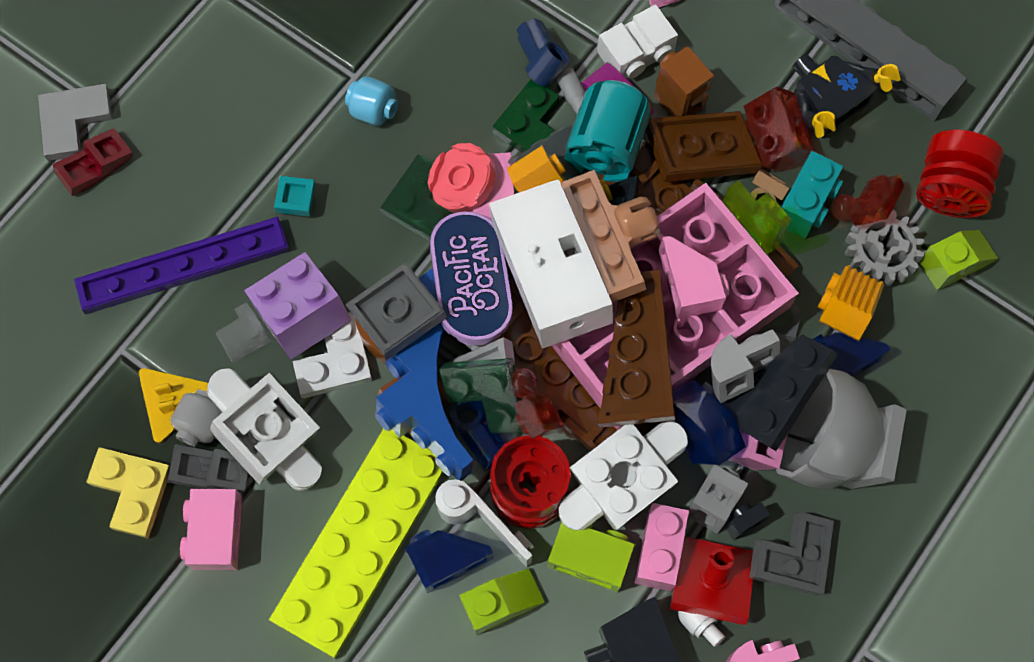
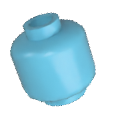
M369 76L352 82L345 97V104L348 106L350 115L373 126H380L387 119H392L397 112L399 104L398 100L395 99V90L390 84Z

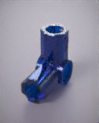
M510 378L479 390L470 396L458 398L450 409L454 431L461 436L484 471L491 469L494 456L505 444L491 424V421L522 402V398ZM465 410L473 411L477 415L476 420L469 424L460 422L457 417Z

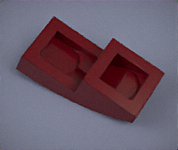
M114 128L84 141V150L53 164L54 173L71 196L98 183L133 156L130 148Z

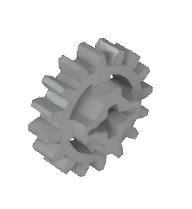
M878 209L874 218L869 213H865L860 220L861 222H854L850 229L852 232H849L845 239V242L850 245L845 251V256H854L850 264L851 269L860 267L865 276L869 274L872 276V279L876 278L877 282L880 278H883L886 285L891 286L895 281V277L902 283L908 277V273L913 274L918 268L917 262H920L924 256V253L918 249L924 244V239L914 237L919 228L918 226L912 228L907 226L909 217L906 216L901 221L897 220V214L894 210H892L888 217H884L882 209ZM881 228V230H879V231H877V232H876V231H872L873 229ZM884 246H885V251L887 252L885 256H883V254H884V249H883V247H884ZM891 263L897 264V266L887 267Z

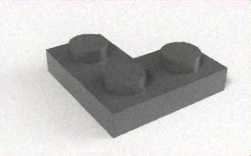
M804 512L794 513L789 547L763 539L754 542L749 578L816 596L824 595L834 521Z

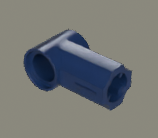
M534 18L531 21L523 22L517 28V39L529 61L525 68L527 74L538 85L549 87L570 63V58L563 48L553 42L543 21Z

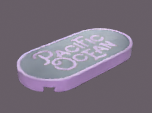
M467 211L450 214L435 226L430 240L437 302L447 315V318L441 322V325L449 335L451 333L458 341L464 344L485 345L499 338L511 322L512 299L505 255L492 221L489 218Z

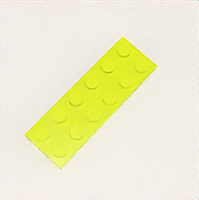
M383 428L269 618V621L331 657L337 658L444 474L435 461L436 456L431 450L427 448L422 449L415 441L404 435L399 438L392 429L386 431Z

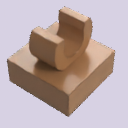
M762 169L758 171L752 183L759 187L751 192L749 200L755 202L760 193L767 194L770 200L765 210L770 211L776 206L777 198L780 200L786 199L792 186Z

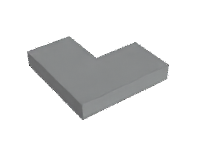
M106 84L38 95L44 157L47 161L67 158L80 152L79 125L112 119L109 88Z

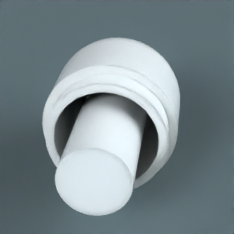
M678 611L680 622L693 636L696 635L698 638L704 636L714 647L724 640L725 635L715 626L718 621L717 619Z

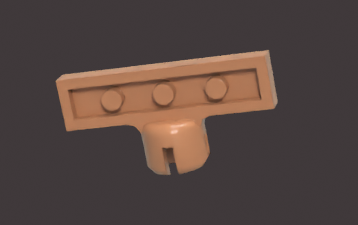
M595 170L561 182V186L611 302L646 290L645 281L631 249L636 245L655 239L660 234L655 210L652 207H648L651 205V202L647 197H638L618 206L611 205Z

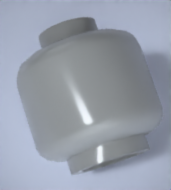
M197 389L195 393L184 394L170 419L171 425L178 431L175 437L193 447L198 442L210 443L215 439L210 427L212 421L223 413L208 397L206 391Z

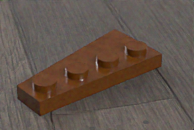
M660 270L641 272L646 290L620 299L617 302L613 339L609 349L607 375L604 379L601 410L597 420L599 428L675 420Z

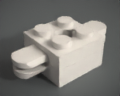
M221 369L215 372L209 380L207 394L223 413L212 421L210 430L213 435L259 485L277 471L295 490L303 491L313 487L321 475L322 467L304 445L316 435L320 427L270 373L250 388L232 369Z
M672 421L662 422L643 437L633 424L624 425L570 467L571 475L580 486L561 501L559 517L562 523L569 529L575 531L583 530L603 515L616 531L678 482L666 465L682 454L687 446V434L684 428Z

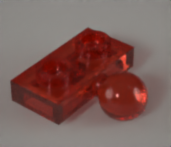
M900 174L890 177L878 175L871 178L858 198L848 194L837 196L831 203L833 217L841 222L852 220L854 227L888 219L904 188Z
M518 368L510 374L508 388L513 395L523 399L514 404L518 411L516 420L525 434H530L533 439L553 434L564 428L565 426L549 396L537 395L535 390L537 389L538 381L534 372L527 368Z

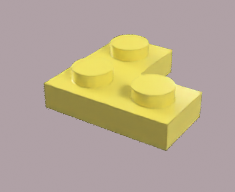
M98 448L87 483L91 486L121 493L109 526L111 529L149 538L167 485L169 465Z

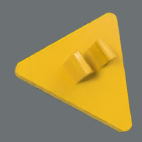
M140 369V382L153 439L156 443H163L176 430L171 425L170 419L182 396L186 393H195L197 389L207 392L209 383L151 369Z

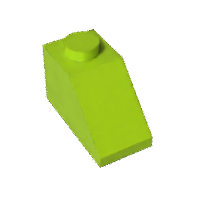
M980 230L960 231L930 246L919 263L938 291L997 261L998 257Z
M529 568L494 578L459 595L476 636L545 603Z

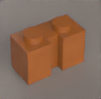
M688 46L678 53L672 51L660 62L654 98L670 116L696 115L706 107L709 96L706 92L711 89L714 75Z

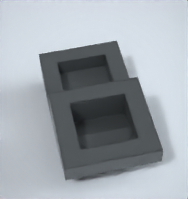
M176 444L173 449L167 483L204 489H236L238 492L244 493L248 472L229 451L220 449L209 451Z

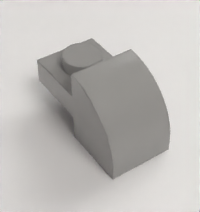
M773 329L761 335H752L739 345L732 334L726 336L717 344L711 357L713 390L720 403L754 388V373L762 370L780 354V340Z
M714 464L688 509V517L718 534L748 483L741 480L740 476L733 470L720 468Z

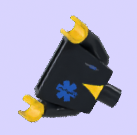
M804 54L792 66L801 77L793 93L795 119L799 124L814 130L817 138H824L868 106L877 90L876 86L880 85L884 92L890 91L893 88L891 80H901L898 67L894 64H886L879 69L869 68L843 61L838 56H831L818 65L808 54Z

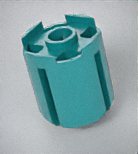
M606 80L593 83L584 93L569 135L564 157L566 162L581 174H583L584 168L590 171L595 170L596 173L604 175L603 179L606 182H619L627 179L629 172L634 167L651 116V107L648 99L637 88L626 82Z

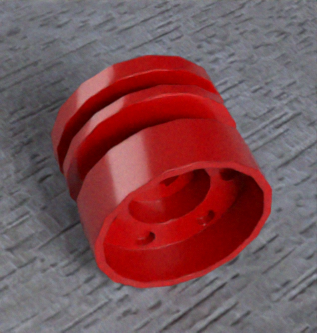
M946 130L933 135L928 143L924 159L925 168L921 172L920 183L916 190L917 200L924 207L950 217L973 218L987 214L992 207V195L996 190L995 180L999 176L1004 156L1003 148L986 135L968 130Z
M536 435L516 437L501 447L494 456L490 473L492 504L501 518L512 526L525 529L543 527L557 518L561 501L567 496L571 478L569 460L562 449L548 438ZM529 482L531 487H536L535 492L530 493L527 488H523V483Z

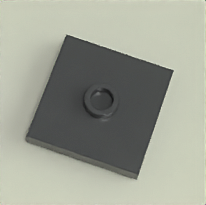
M406 262L346 303L349 311L386 360L447 318L445 311Z

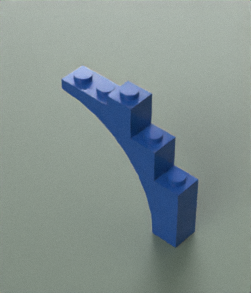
M432 268L418 279L437 301ZM440 322L385 361L389 371L399 380L376 397L375 417L386 431L392 429L399 438L409 430H412L411 435L415 442L421 448L425 449L428 447L436 456L435 461L439 468L447 476L452 474L457 480L462 481L471 474L473 459L456 438L443 411L437 387L439 350L447 333Z

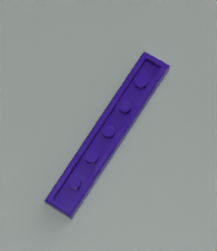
M279 216L81 276L75 278L74 282L81 309L86 315L290 251Z

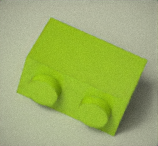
M561 522L548 559L547 568L618 593L635 544L627 541L628 536L614 530H607L605 534L592 529L593 524L583 530L575 531L567 528Z

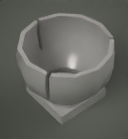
M829 369L788 432L789 435L811 441L813 444L787 437L780 468L776 469L777 474L798 484L827 490L840 485L854 489L892 482L895 479L907 409L895 404L878 408L865 384L846 372Z

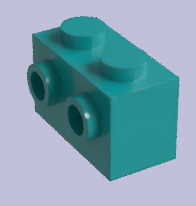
M811 151L786 197L774 224L804 239L812 225L819 228L829 210L823 207L826 198L829 197L834 200L843 183V180L837 178L843 166Z

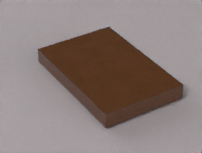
M741 111L649 119L646 134L664 182L758 173L763 166Z

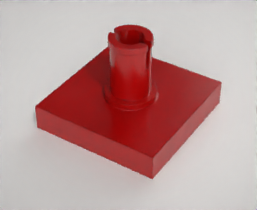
M684 536L670 609L746 625L749 619L753 579L749 578L753 551Z

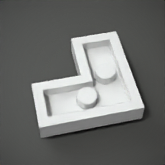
M348 312L351 318L350 322L325 337L328 353L293 361L302 399L372 381L364 345L357 330L355 317L351 312Z

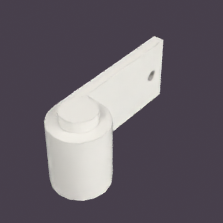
M456 479L448 480L441 484L435 498L438 513L445 522L453 525L463 524L477 513L525 567L532 563V554L527 548L532 549L534 546L520 531L513 535L469 485Z

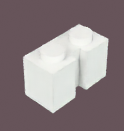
M655 4L633 16V20L626 25L620 23L600 34L597 53L605 63L609 62L625 78H635L647 66L656 61L660 63L667 54L675 51L678 34Z

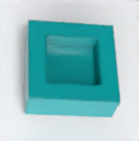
M280 176L274 204L275 212L310 217L316 188L315 181L313 179Z

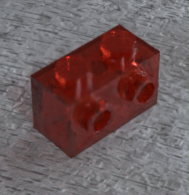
M776 86L743 106L747 116L746 126L754 137L757 146L756 150L763 167L783 172L808 158L811 151L815 152L794 92Z

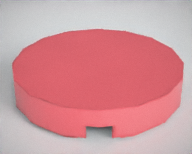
M458 143L451 146L453 149L447 153L442 152L436 158L430 169L428 179L429 190L432 192L435 202L453 213L468 212L479 207L492 191L496 176L493 160L483 149L471 143Z

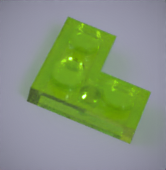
M739 180L728 187L723 199L724 205L768 255L779 247L792 219L769 193H766L756 201Z

